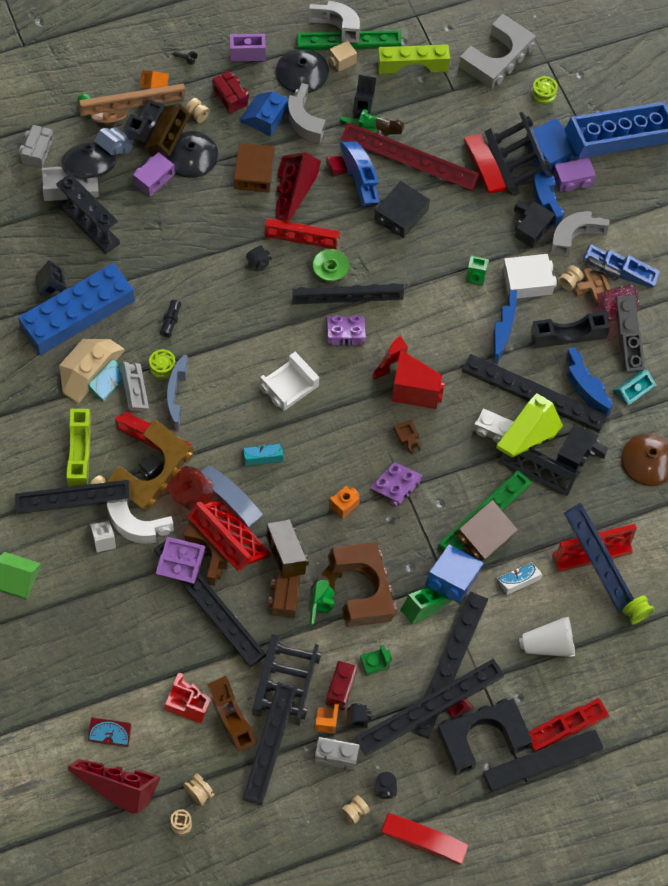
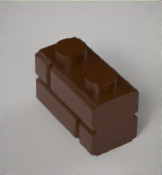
M278 571L276 578H272L271 590H274V596L269 597L268 608H272L273 616L295 618L301 575L282 578L281 573Z

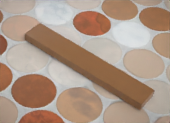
M184 84L79 100L80 116L141 107L146 105L148 99L159 103L184 100L185 86Z

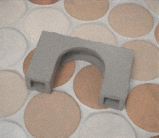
M504 14L492 24L491 36L505 44L509 48L510 53L502 58H490L470 46L460 56L459 67L491 89L499 85L503 81L504 76L507 73L510 74L515 65L521 63L528 52H532L536 45V35Z

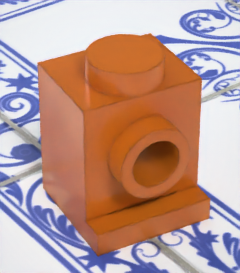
M345 486L335 496L330 497L329 507L343 519L359 505L360 495L355 488L349 489Z

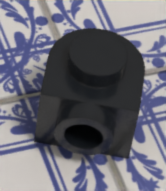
M262 245L250 250L246 254V259L253 270L261 271L269 265V261L272 260L269 251L264 250Z
M153 454L148 458H143L138 464L141 467L140 473L146 481L155 479L164 469Z
M360 703L351 704V707L347 708V726L350 728H368V721H372L371 708H367V705Z
M382 772L377 776L375 784L376 797L391 799L397 795V780L394 774Z

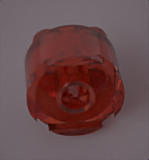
M182 467L176 477L172 478L168 484L171 497L189 511L193 509L196 503L202 502L204 505L211 503L214 497V484L212 480L194 467Z

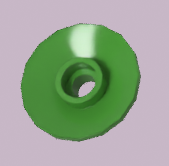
M326 249L315 256L313 270L322 280L337 281L347 274L349 260L341 251Z

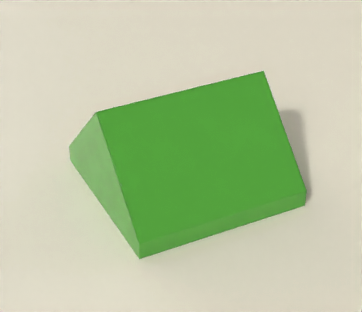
M3 552L0 555V591L27 599L40 570L41 563Z

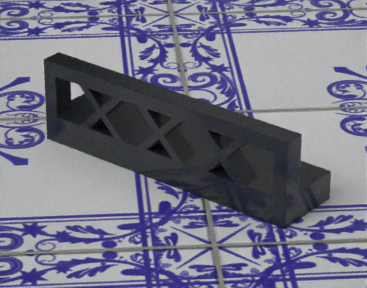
M531 447L517 455L518 461L510 462L506 460L507 454L504 452L499 462L567 496L581 473ZM527 460L532 461L535 469L531 471L526 470L523 462ZM540 470H550L553 478L547 480L542 478ZM564 477L570 480L567 489L559 486L558 478Z

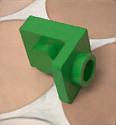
M471 256L466 275L467 283L484 285L489 259Z
M380 645L379 650L360 655L366 676L390 668L392 656L390 651L385 649L384 645Z

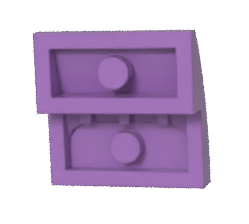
M167 537L156 574L194 584L206 547Z

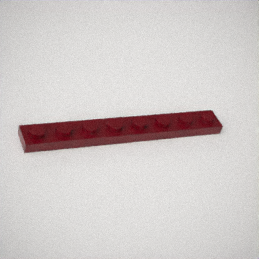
M347 122L341 138L347 142H358L365 149L474 191L480 176L477 172Z

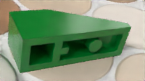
M427 587L409 594L400 611L411 624H415L427 619L453 600Z

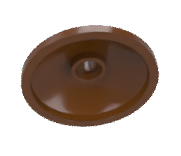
M652 433L640 434L631 438L626 443L621 457L622 466L627 475L635 482L646 486H659L668 482V440Z

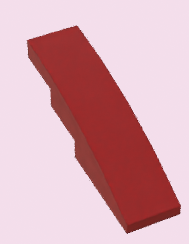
M477 134L464 137V144L470 152V158L477 168V173L480 174L479 179L488 193L506 190L500 170L483 136Z
M597 698L583 707L578 706L568 713L560 714L529 731L533 740L532 746L535 751H539L610 717L601 699Z
M387 813L381 829V833L415 850L421 849L435 857L441 856L457 865L463 863L468 844L449 835L391 813Z

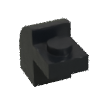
M359 73L353 113L361 114L363 109L371 114L377 75Z

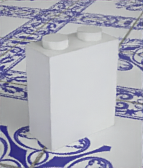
M548 254L504 258L503 272L508 296L510 290H517V298L553 294L557 282L556 277L552 275L553 263L552 260L549 261Z

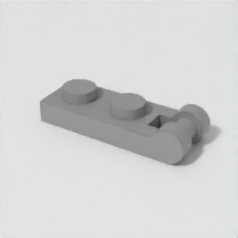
M121 362L119 371L123 376L128 408L131 411L146 412L149 406L141 365L139 363L129 364L128 362Z

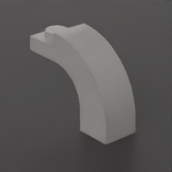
M328 1L327 5L310 4L309 22L333 24L341 29L342 42L359 43L360 20L353 9L333 1Z
M302 83L300 89H296L295 95L289 96V122L299 136L320 144L325 132L326 120L313 117L305 111L304 105L308 97L309 85Z
M590 211L569 215L559 223L555 230L551 254L569 256L571 242L573 238L580 234L607 235L609 219L591 218L592 212Z

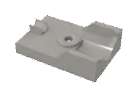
M62 167L42 168L44 201L67 199V196L56 186L57 182L69 175ZM75 177L94 197H99L98 177Z

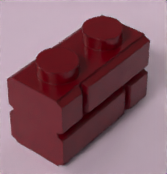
M227 71L221 76L219 75L212 79V89L229 113L232 114L238 111V109L247 107L249 93L246 88L240 86V80L236 75L233 76L231 71Z
M343 661L337 662L325 705L334 707L335 704H339L338 709L345 710L357 674V666Z

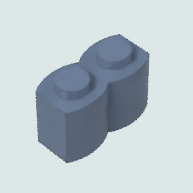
M114 127L110 130L108 128L99 130L94 142L111 155L129 153L133 148L134 140Z

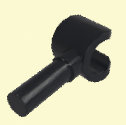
M174 51L173 56L186 59L189 65H193L198 54L195 51H190L188 55Z

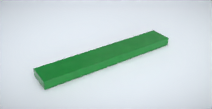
M401 30L360 31L359 43L350 42L354 49L402 46ZM342 32L297 33V49L330 50L344 43L342 42Z
M517 470L439 542L438 547L445 551L448 545H451L461 551L465 545L460 544L454 534L460 526L491 500L503 512L531 486L532 482Z

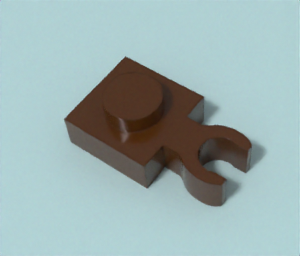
M412 420L394 426L393 430L401 445L407 443L408 452L411 455L413 454L411 447L415 446L418 448V451L421 450L420 443L416 441V439H419V434Z

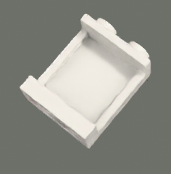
M294 352L289 355V362L267 377L262 375L259 386L264 394H268L276 407H280L285 411L319 386V376Z

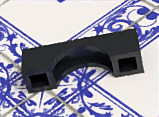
M606 311L589 313L581 320L569 324H558L553 322L552 319L533 321L531 336L534 348L606 339L610 325Z

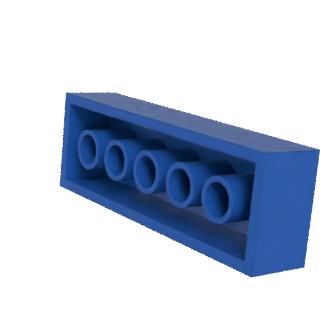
M665 102L574 116L570 118L565 132L578 159L668 143V107Z
M112 263L19 316L20 329L39 355L135 301L134 289L116 265Z

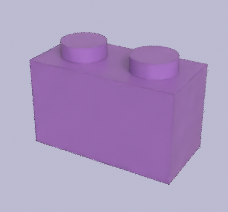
M230 34V60L266 61L265 34Z
M157 153L154 157H150L144 166L134 172V185L151 197L175 175L174 164L160 153Z
M589 158L557 164L553 172L559 192H569L582 187L588 188L594 185L596 176Z

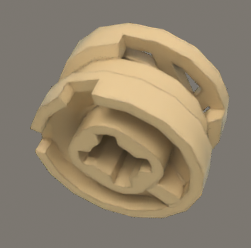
M197 773L192 776V780L189 783L185 782L183 784L186 792L199 806H203L207 799L214 797V793L211 794L213 791L211 787Z

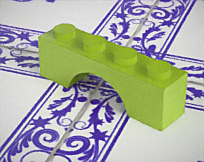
M449 45L378 48L379 74H396L401 68L414 64L426 66L431 72L449 71Z
M70 409V453L67 463L68 487L88 485L91 435L90 409Z

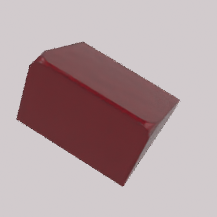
M343 156L326 157V164L332 177L348 172Z
M466 699L447 711L453 719H457L461 714L470 712L474 706Z

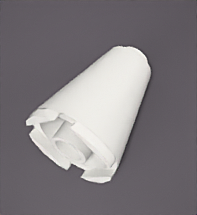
M569 617L561 618L523 633V638H519L521 650H525L526 654L575 656Z

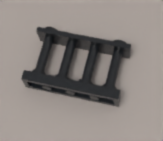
M523 112L519 113L522 122L499 134L494 133L491 128L484 131L506 186L513 196L520 193L518 186H520L521 182L542 171L549 178L552 177L550 172L552 166L548 159L545 160L532 129L533 121L530 116L526 117ZM524 128L526 129L528 136L506 148L501 147L500 143L503 139ZM532 143L533 151L512 162H507L506 157H508V154ZM538 157L540 165L517 177L513 176L514 168Z
M71 173L56 183V186L67 196L66 200L59 203V208L105 254L120 244V240L109 228L118 223V220Z
M272 634L252 708V715L260 717L262 710L270 709L272 702L265 698L266 693L271 692V690L275 691L277 683H273V680H270L272 673L279 672L305 678L306 681L304 689L298 688L296 696L301 697L299 708L292 707L290 715L297 716L296 725L300 726L301 719H306L308 708H305V703L315 664L320 663L322 652H318V644H315L313 653L282 646L280 636ZM285 654L311 660L309 669L306 671L280 665L275 661L276 655Z

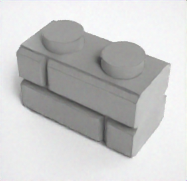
M33 125L30 131L26 132V142L19 149V156H21L23 164L33 165L38 168L43 167L54 140L51 129Z
M319 737L315 763L337 768L345 767L348 770L355 771L359 744Z

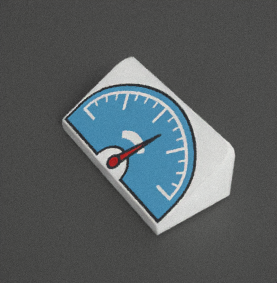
M531 562L498 577L497 580L505 594L508 595L541 580L542 573Z

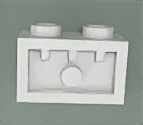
M483 408L478 420L474 424V431L482 437L488 436L496 443H499L514 422Z

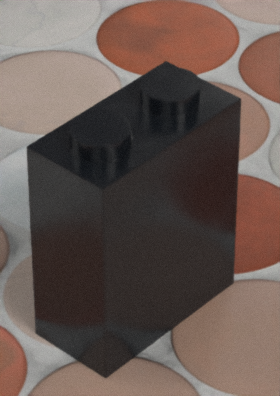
M400 181L375 209L374 220L379 225L390 229L393 234L404 238L429 210L430 199Z

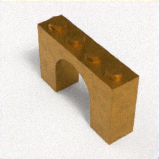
M157 420L152 422L143 435L160 447L164 453L165 466L161 474L153 480L142 481L135 478L121 466H118L108 479V482L129 480L131 482V500L146 511L154 508L158 502L157 498L161 493L164 494L168 490L169 482L181 473L183 464L185 462L188 463L194 455V449Z

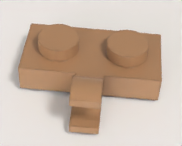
M591 268L584 269L583 275L586 282L577 284L578 288L575 289L577 296H582L590 291L595 303L612 300L613 293L606 276L603 274L599 275L597 271Z

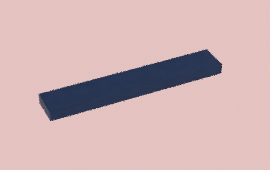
M579 503L564 512V515L617 612L622 613L624 607L633 601L634 598L584 506Z

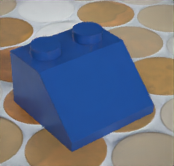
M274 91L257 94L240 119V122L272 136L288 112V98Z

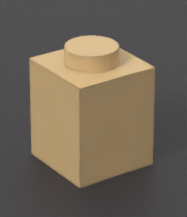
M346 41L330 49L329 62L332 67L335 66L338 72L356 64L357 52L350 42Z

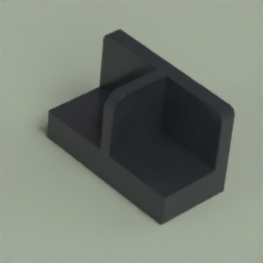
M48 260L36 275L37 293L42 295L46 291L52 294L55 290L63 292L66 288L64 269Z

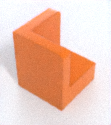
M142 70L140 88L168 86L169 74Z
M335 704L334 709L318 708L315 731L335 734L339 704Z

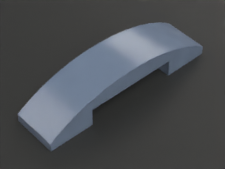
M183 355L179 359L168 383V412L175 431H179L181 419V405H175L178 380L186 381L187 355Z
M208 465L194 477L207 491L211 490L232 509L235 515L248 528L263 516L246 494L215 468Z

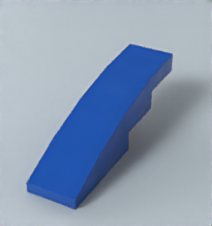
M592 244L587 247L582 260L585 262L588 256H592L602 262L606 261L608 265L621 270L620 275L613 273L619 278L652 288L655 287L660 271L630 255L625 258L610 249L605 252Z
M517 290L509 291L508 306H502L501 322H495L493 331L495 364H498L511 334L516 310Z

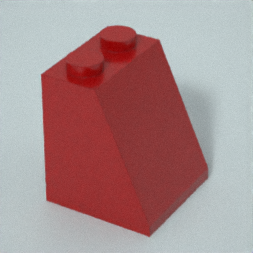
M400 351L392 402L437 409L438 402L442 403L445 383L441 382L442 374L406 352Z

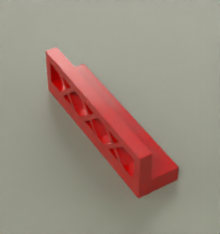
M268 218V221L265 223V237L327 249H337L340 231Z
M125 411L123 416H116L115 424L117 430L163 453L160 447L143 435L151 423Z

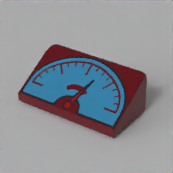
M91 717L88 741L129 747L132 724Z

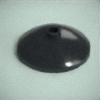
M295 49L287 52L280 58L276 74L281 85L289 91L296 92V89H300L301 84L304 83L309 85L308 93L320 89L326 83L329 67L325 58L319 53L310 49Z
M187 131L181 133L171 155L165 158L174 164L175 174L186 178H196L206 175L215 167L218 161V148L213 139L208 135L196 131Z
M97 143L75 145L66 151L62 157L63 169L68 174L71 173L73 176L80 178L102 176L110 172L116 164V155H111Z

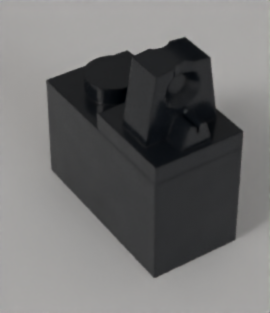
M519 200L515 204L514 211L523 220H519L515 226V238L534 248L552 226L555 214L536 202L526 204Z
M574 424L558 452L556 460L578 470L579 466H584L589 456L594 457L595 455L604 459L609 448L601 444V441L598 440L599 435Z

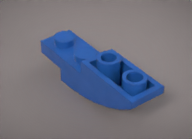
M341 142L340 146L348 175L354 177L361 206L378 205L380 200L376 185L379 181L370 158L358 142Z
M538 157L536 159L535 167L540 165ZM542 171L533 176L534 198L536 203L555 214L553 221L555 227L562 221L564 211L558 205L556 195L553 192L554 186H556L554 177L549 178Z
M575 347L568 349L566 359L569 368L566 376L571 385L590 407L610 416L613 403L611 398L607 397L603 382H600L597 376L591 377L589 369L585 368L581 353H578Z

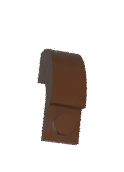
M188 520L185 541L206 547L205 550L208 551L212 558L207 581L209 585L216 586L217 579H221L222 569L227 570L228 561L198 528Z
M224 676L207 684L216 713L236 750L241 751L256 744L251 726L239 709L228 678Z

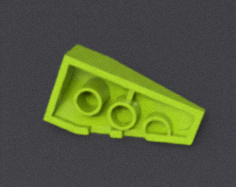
M536 393L502 437L496 448L510 457H514L527 451L533 445L538 446L546 439H553L563 427L554 404Z

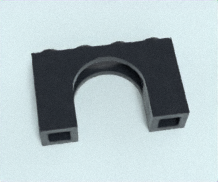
M507 698L502 699L496 705L490 707L485 705L474 713L466 712L457 719H446L440 723L437 733L456 776L475 769L476 760L468 744L467 734L478 725H491L500 730L512 755L531 748L533 740L514 698L510 700Z

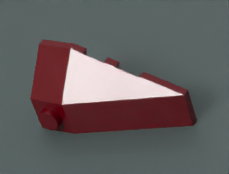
M307 152L282 156L278 170L280 185L277 186V192L280 194L276 202L277 220H291L317 178L321 161Z
M81 759L68 766V770L119 808L133 814H138L148 806L160 781V776L135 769L134 773L126 772L120 766L104 768L103 763Z

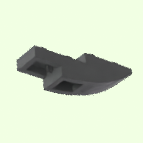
M636 296L616 297V322L625 370H644L642 335L639 332Z

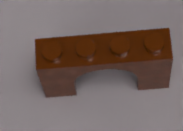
M377 542L332 547L328 554L332 573L360 572L366 575L374 586V595L372 597L345 602L342 607V613L346 627L391 622L397 613V606L392 600V588L387 581V569L383 567L382 551L378 548Z

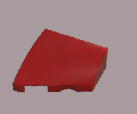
M401 335L392 342L382 361L372 374L374 380L389 373L390 365L398 362L400 351L407 353L408 346Z
M178 672L164 710L202 724L211 699L201 693L194 684L189 685L183 679L184 675Z

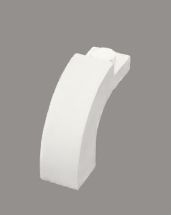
M127 501L107 503L108 514L113 527L120 535L130 541L141 544L157 543L156 535L164 536L174 531L171 516L153 521H141L130 513Z

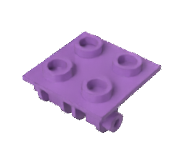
M327 316L328 344L341 345V339L343 345H345V339H348V345H350V339H352V345L365 344L364 316Z
M394 462L370 489L392 499L390 503L394 507L400 506L401 502L413 492L416 486L420 485L422 474Z

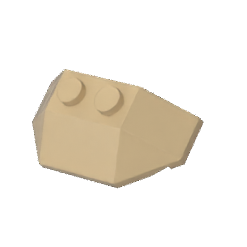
M82 339L59 365L63 394L78 404L89 392V383L112 359L116 361L125 349L111 339Z

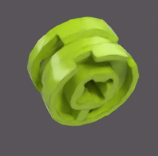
M546 76L537 78L533 83V99L543 105L552 103L557 93L558 85L556 81Z
M164 349L153 352L149 359L151 374L161 380L170 378L176 365L173 353Z
M645 595L634 599L623 609L624 614L629 616L632 625L643 621L655 610L653 606L648 604L649 600Z

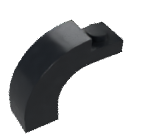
M148 99L140 116L130 114L123 128L125 135L146 143L165 105Z

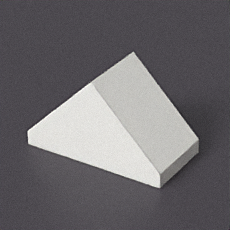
M109 520L90 524L97 552L116 548L114 532Z

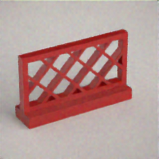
M222 500L205 505L202 502L196 503L187 516L237 572L242 571L246 565L269 558L272 554Z
M635 523L598 532L612 559L633 553L631 543L637 530ZM577 538L560 542L558 551L552 554L558 573L591 564Z

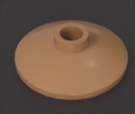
M125 110L92 114L91 118L93 121L105 123V126H114L115 122L127 116V112Z

